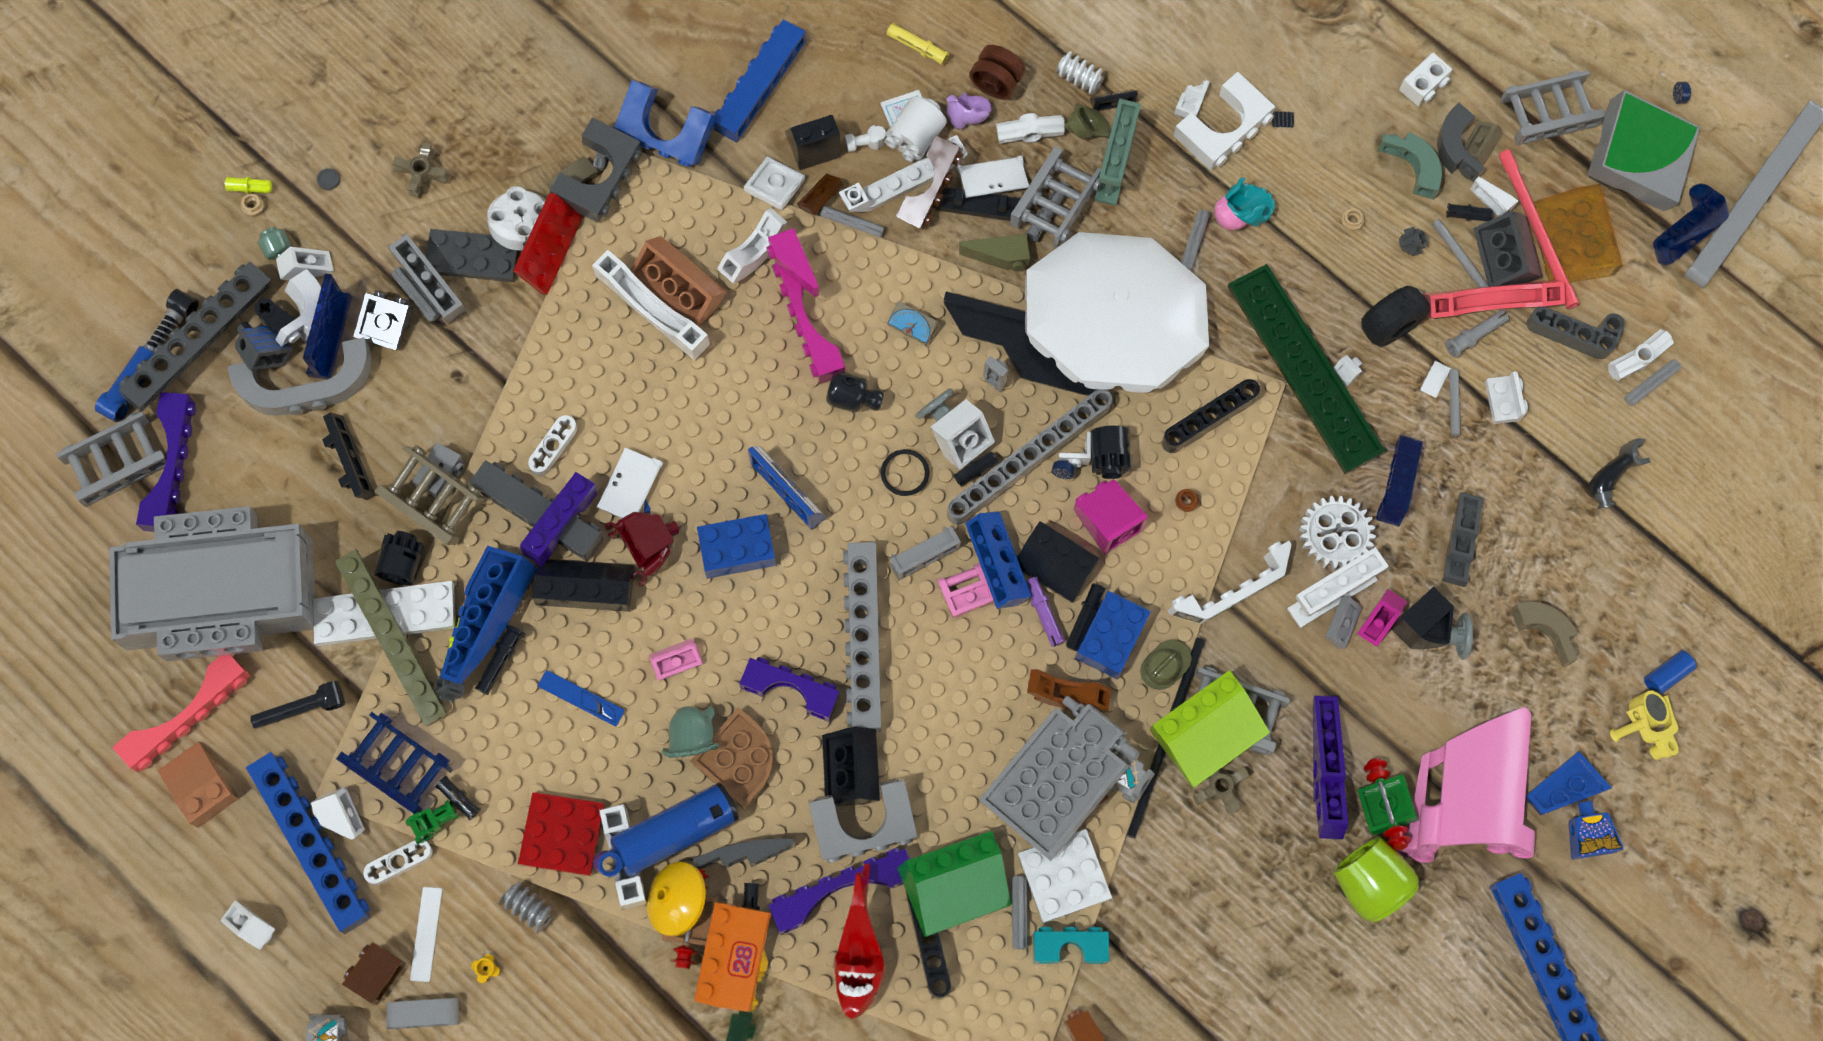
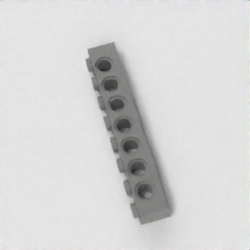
M876 542L848 543V550H843V564H848V573H844V587H849V596H844L845 610H849V619H845V633H850V642H845L846 656H850L851 665H846V679H851V688H846L847 703H852V712H847V726L876 729V732H881ZM862 564L867 569L862 573H858L854 570V567ZM858 587H864L867 592L860 596L855 594L854 590ZM861 609L868 613L862 619L855 616L856 611ZM863 632L868 635V639L860 642L855 636ZM864 655L868 657L869 662L865 665H860L856 662L857 657ZM860 679H867L870 682L866 688H859L856 683ZM861 702H867L870 705V709L866 712H861L857 709V705Z

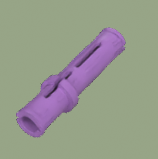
M1038 577L1028 579L1029 582L1026 581L1032 601L1030 603L1037 611L1051 647H1056L1060 643H1064L1065 639L1049 606L1048 595L1044 594Z

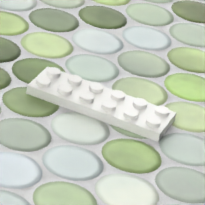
M453 581L380 590L404 635L454 629L456 627L455 586ZM353 594L313 599L314 644L316 646L377 639Z

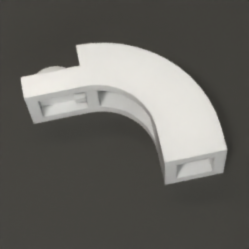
M772 208L767 209L751 236L739 247L726 252L717 270L732 283L738 282L750 275L769 257L766 249L769 246L768 237L781 233L787 222Z
M307 269L290 279L286 286L285 292L298 306L300 316L280 329L275 340L281 347L288 342L294 343L300 337L304 342L313 335L323 317L325 310L324 294L317 280Z

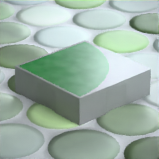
M1623 90L1609 101L1602 124L1601 138L1595 148L1588 176L1613 188L1624 190L1636 199L1661 211H1665L1679 203L1700 126Z

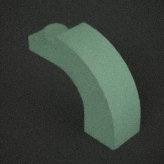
M1407 132L1404 139L1397 135L1384 134L1380 141L1378 152L1400 157L1409 162L1416 176L1412 194L1434 200L1439 191L1442 178L1440 160L1434 149L1425 140Z

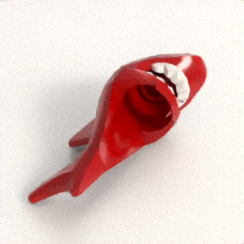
M869 864L864 865L862 873H856L850 910L833 962L839 1002L844 1014L851 1020L861 1016L873 1004L885 977L886 969L882 949L868 912Z

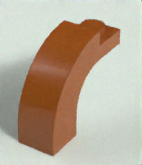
M1031 669L1027 693L1035 696L1034 700L1060 708L1069 709L1062 703L1063 699L1069 696L1078 704L1082 703L1085 706L1091 704L1100 712H1108L1112 689L1098 682H1072L1056 678L1039 669Z

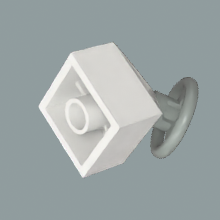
M949 388L919 410L915 416L917 419H921L930 412L936 420L931 429L943 456L960 470L995 443L983 412L967 399L952 410L944 403L953 394V389Z

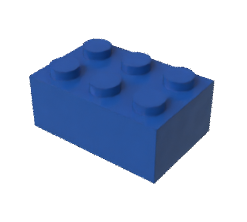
M767 514L697 527L707 579L776 566Z
M1108 591L1077 651L1075 659L1118 680L1151 611Z

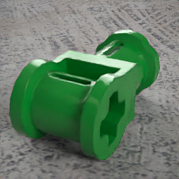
M446 800L444 805L433 811L428 808L413 814L405 823L411 827L416 837L415 842L420 844L428 841L436 833L442 830L441 825L452 819L457 820L458 816L450 801Z

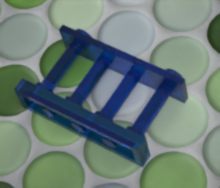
M371 712L369 716L376 721V724L354 753L351 752L347 755L341 751L336 760L411 813L415 814L423 811L424 809L418 805L421 801L419 798L442 768L449 773L452 772L453 769L448 765L450 760L439 752L435 756L390 725L392 720L383 713L377 716ZM386 728L396 736L373 766L370 765L367 769L361 765L363 761L361 758L382 730ZM403 741L415 748L392 780L389 779L385 782L380 778L382 775L381 770ZM425 755L434 763L412 793L408 792L405 796L399 791L401 788L400 784L421 756Z

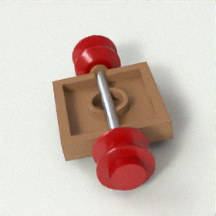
M698 869L703 879L710 877L705 875V870ZM706 895L702 913L690 930L679 936L662 935V941L676 942L682 945L673 949L677 953V958L671 960V962L676 963V968L690 969V965H696L691 961L692 955L697 954V951L691 945L706 946L714 904L719 902V897Z

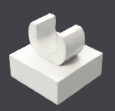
M1345 355L1335 365L1334 370L1346 387L1352 384L1362 372L1359 368L1362 362L1357 357L1351 360Z

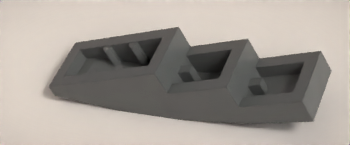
M1462 492L1459 494L1445 559L1443 582L1465 587L1468 583L1475 540L1479 533L1482 497Z
M763 839L719 848L693 858L698 869H704L719 861H722L724 868L727 869L748 859L750 866L754 867L796 846L793 839Z

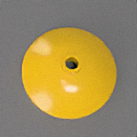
M685 862L671 863L665 866L652 881L647 894L646 907L649 921L657 932L666 936H679L690 930L699 919L705 904L706 889L704 879L695 866Z

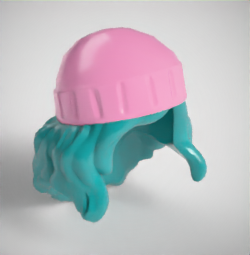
M1240 178L1237 184L1233 185L1227 194L1216 202L1215 218L1218 224L1227 230H1238L1247 224L1258 226L1270 220V216L1275 210V200L1272 199V194L1266 193L1265 188L1243 183L1246 179Z

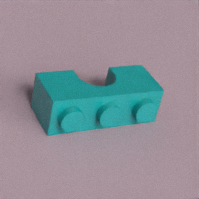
M1039 927L1038 931L1033 933V964H1058L1060 962V949L1067 944L1075 945L1080 949L1082 964H1107L1109 962V932H1102L1101 927H1089L1088 932H1078L1077 927H1064L1063 931H1053V927Z

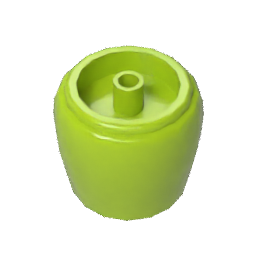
M1380 837L1373 838L1358 847L1333 870L1347 900L1354 910L1366 921L1377 922L1388 917L1405 905L1419 889V878L1414 869Z

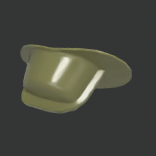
M1079 103L1074 105V111L1069 115L1068 122L1065 125L1066 130L1075 134L1080 139H1086L1094 135L1108 137L1111 133L1110 124L1099 111Z
M1167 640L1159 644L1141 664L1140 672L1145 684L1157 690L1167 689L1173 685L1190 667L1192 658L1189 649L1185 644L1177 640Z

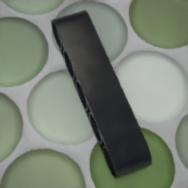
M1246 379L1169 427L1162 439L1163 449L1169 453H1176L1251 406L1256 401L1260 392L1259 384L1253 379ZM1248 389L1252 391L1253 395L1248 396L1243 390ZM1231 401L1235 407H1227L1224 402ZM1213 413L1216 419H1209L1205 414ZM1187 425L1196 426L1197 431H1190ZM1174 436L1179 442L1171 443L1168 437Z
M906 892L929 994L935 999L946 998L951 989V982L939 932L933 934L935 941L932 944L927 945L922 942L921 935L923 932ZM931 956L938 957L941 962L940 967L937 969L929 968L927 959ZM943 981L946 984V991L942 994L936 993L932 988L933 983Z

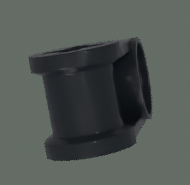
M268 298L260 299L255 304V313L259 316V319L276 334L279 333L280 329L295 320L288 312L282 310Z

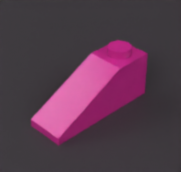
M794 228L768 237L769 246L766 249L769 258L775 259L780 269L814 297L819 296V286Z

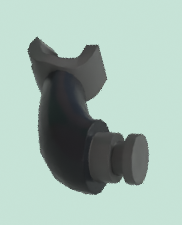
M1636 438L1624 444L1620 448L1619 455L1594 474L1589 484L1590 496L1594 495L1596 501H1599L1598 509L1615 505V502H1611L1613 497L1611 490H1615L1616 482L1630 467L1651 463L1649 458L1640 459L1637 455V448L1643 446L1645 439Z

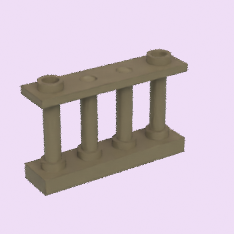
M405 445L403 450L411 455L392 484L388 486L379 484L374 492L445 544L456 546L460 537L455 534L456 530L454 528L473 500L481 503L485 502L486 499L480 495L482 491L472 484L467 486L425 456L427 452L421 447ZM420 461L429 469L411 497L405 498L400 495V489ZM438 474L447 483L429 510L423 511L418 508V502ZM456 487L466 495L448 522L442 525L436 520L438 518L436 515Z

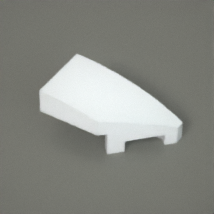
M1203 81L1201 85L1195 87L1192 85L1187 86L1185 92L1181 94L1174 114L1185 118L1192 112L1197 116L1210 81Z

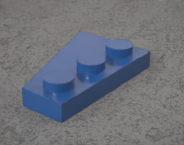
M1578 751L1529 792L1525 799L1541 816L1610 790L1612 787Z

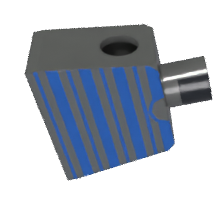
M243 322L237 327L239 336L235 343V349L250 371L286 365L293 348L288 343L281 347L275 340L278 334L268 326L252 327L248 322Z

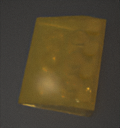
M1600 184L1577 187L1533 202L1569 283L1616 275L1623 266ZM1540 247L1548 280H1555Z

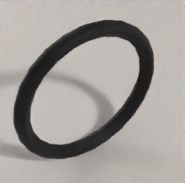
M909 449L897 450L884 460L881 467V479L885 487L894 494L900 496L914 495L927 484L929 466L922 455L916 451ZM897 455H913L922 462L925 476L917 488L910 491H900L888 483L885 470L889 461Z

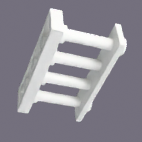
M1376 547L1297 594L1295 598L1298 602L1288 607L1287 610L1299 628H1302L1338 606L1342 596L1352 597L1377 582L1378 580L1375 576L1385 571L1389 566Z

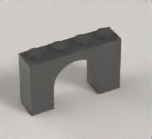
M592 117L582 134V145L609 159L613 166L611 175L599 184L588 185L560 172L549 192L558 195L577 213L599 223L601 217L605 218L610 210L609 203L612 198L616 199L621 190L620 184L623 180L626 181L631 173L630 167L633 162H638L642 151L640 150V141Z

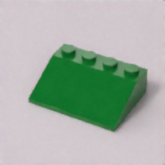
M992 831L906 860L897 868L924 937L1011 906L1001 851Z

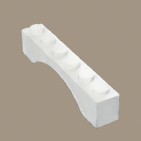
M609 250L592 265L595 276L693 360L710 345L708 334L691 320L683 317L662 302Z

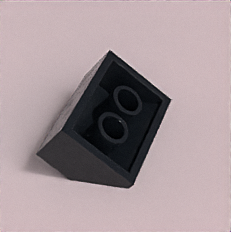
M1039 521L1017 557L1023 573L1031 578L1038 577L1039 583L1071 603L1078 596L1097 567L1100 559Z
M855 726L822 735L825 796L832 795L835 806L864 805L880 801L876 729Z

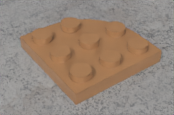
M738 707L713 735L712 742L713 744L718 743L719 748L695 755L690 762L714 784L720 782L730 797L745 810L765 787L772 771L773 755L769 739L764 730Z

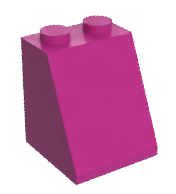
M1114 479L1110 482L1106 480L1095 487V491L1090 494L1086 492L1076 498L1073 508L1104 555L1142 532L1148 519L1142 509Z

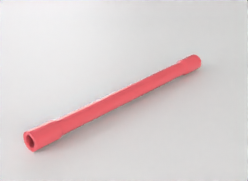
M1510 149L1504 150L1498 155L1512 182L1554 279L1564 281L1565 306L1567 309H1572L1580 304L1573 287L1569 284L1518 170V165Z

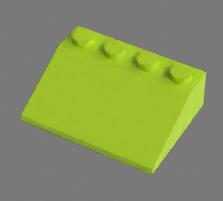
M1230 670L1154 723L1150 728V732L1192 788L1198 786L1270 733L1246 691Z

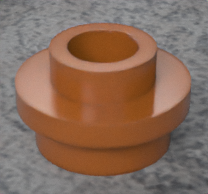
M1183 489L1176 495L1175 503L1181 511L1191 512L1198 506L1199 498L1193 490ZM1188 498L1190 499L1191 503L1185 504L1183 502V499Z

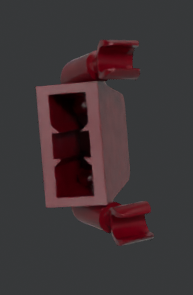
M632 512L619 519L617 524L608 522L605 525L607 531L615 528L612 533L608 534V537L616 539L620 535L639 569H644L642 572L636 571L632 575L633 580L639 575L643 576V580L638 584L640 587L646 585L648 575L652 576L664 565L671 554L670 548L674 543L672 536L679 534V527L675 521L664 524L658 514L650 515L648 513Z

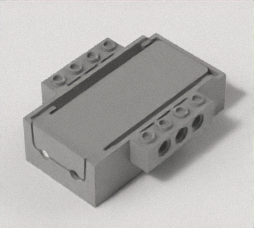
M250 506L155 516L154 540L127 542L123 546L109 547L111 640L126 651L157 647V655L166 662L263 651L262 635L314 630L313 599H315L313 539L299 524L258 528L257 513Z

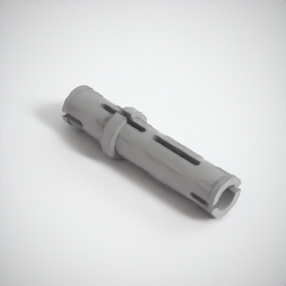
M1059 181V183L1069 187L1067 183ZM1054 190L1048 200L1061 205L1066 196ZM1043 207L1035 216L1051 223L1055 213ZM1032 224L1025 234L1028 239L1037 242L1044 230Z

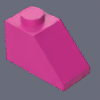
M1387 589L1357 634L1377 647L1402 613L1407 601Z

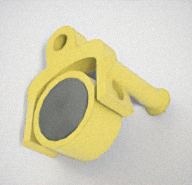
M1647 691L1632 698L1629 703V711L1626 712L1632 723L1618 729L1612 728L1610 730L1612 739L1618 742L1620 738L1639 730L1645 742H1655L1656 745L1650 747V754L1655 760L1663 757L1670 758L1678 754V745L1673 736L1678 731V724L1674 718L1668 695L1662 697L1655 691ZM1665 724V727L1661 732H1655L1651 730L1653 728Z

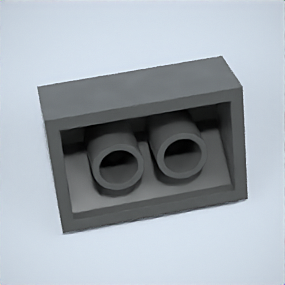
M1510 211L1473 228L1489 286L1527 283L1542 277L1525 215Z

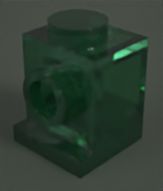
M739 1011L738 1014L732 1013L726 1041H748L753 1039L756 1030V1024H752L754 1013Z

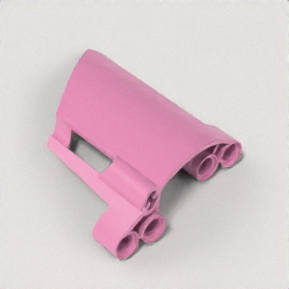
M1526 707L1483 723L1447 741L1441 748L1422 756L1413 803L1418 821L1410 823L1409 827H1407L1408 832L1405 836H1409L1411 842L1407 848L1396 851L1403 858L1412 857L1417 862L1431 863L1434 861L1435 853L1440 846L1487 844V850L1492 853L1505 854L1511 852L1513 856L1518 858H1531L1534 856L1535 831L1523 825L1531 713ZM1444 762L1440 803L1435 806H1426L1428 770Z

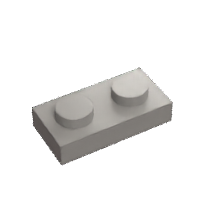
M990 356L984 364L983 379L1001 392L1006 386L1008 369L1003 361L1000 359L995 360Z
M1342 596L1325 637L1337 648L1346 649L1362 609L1351 597Z

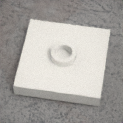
M767 156L744 185V191L783 210L805 181V175Z

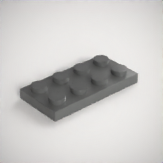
M430 229L425 257L439 275L514 282L515 273L513 269L518 260L519 250L509 249L500 245L492 235Z

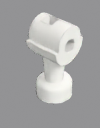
M873 125L869 128L867 134L854 137L853 134L844 135L847 151H856V146L868 145L871 149L879 150V148L885 145V129L881 126Z

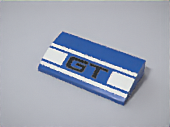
M753 446L748 449L751 466L811 530L825 519L824 514L761 447Z

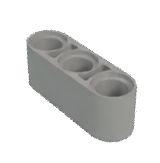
M457 998L386 1003V1029L459 1024V999Z

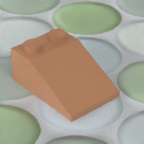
M199 741L158 770L182 814L189 824L197 828L239 799Z

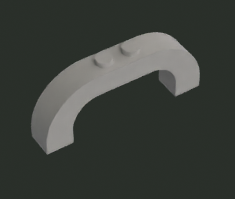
M365 337L342 342L344 352L343 366L334 377L324 381L281 390H267L259 385L257 370L250 371L244 362L229 365V377L234 389L244 402L260 413L280 416L288 414L300 415L304 411L311 409L323 410L326 406L335 405L351 398L362 388L371 369L370 346Z

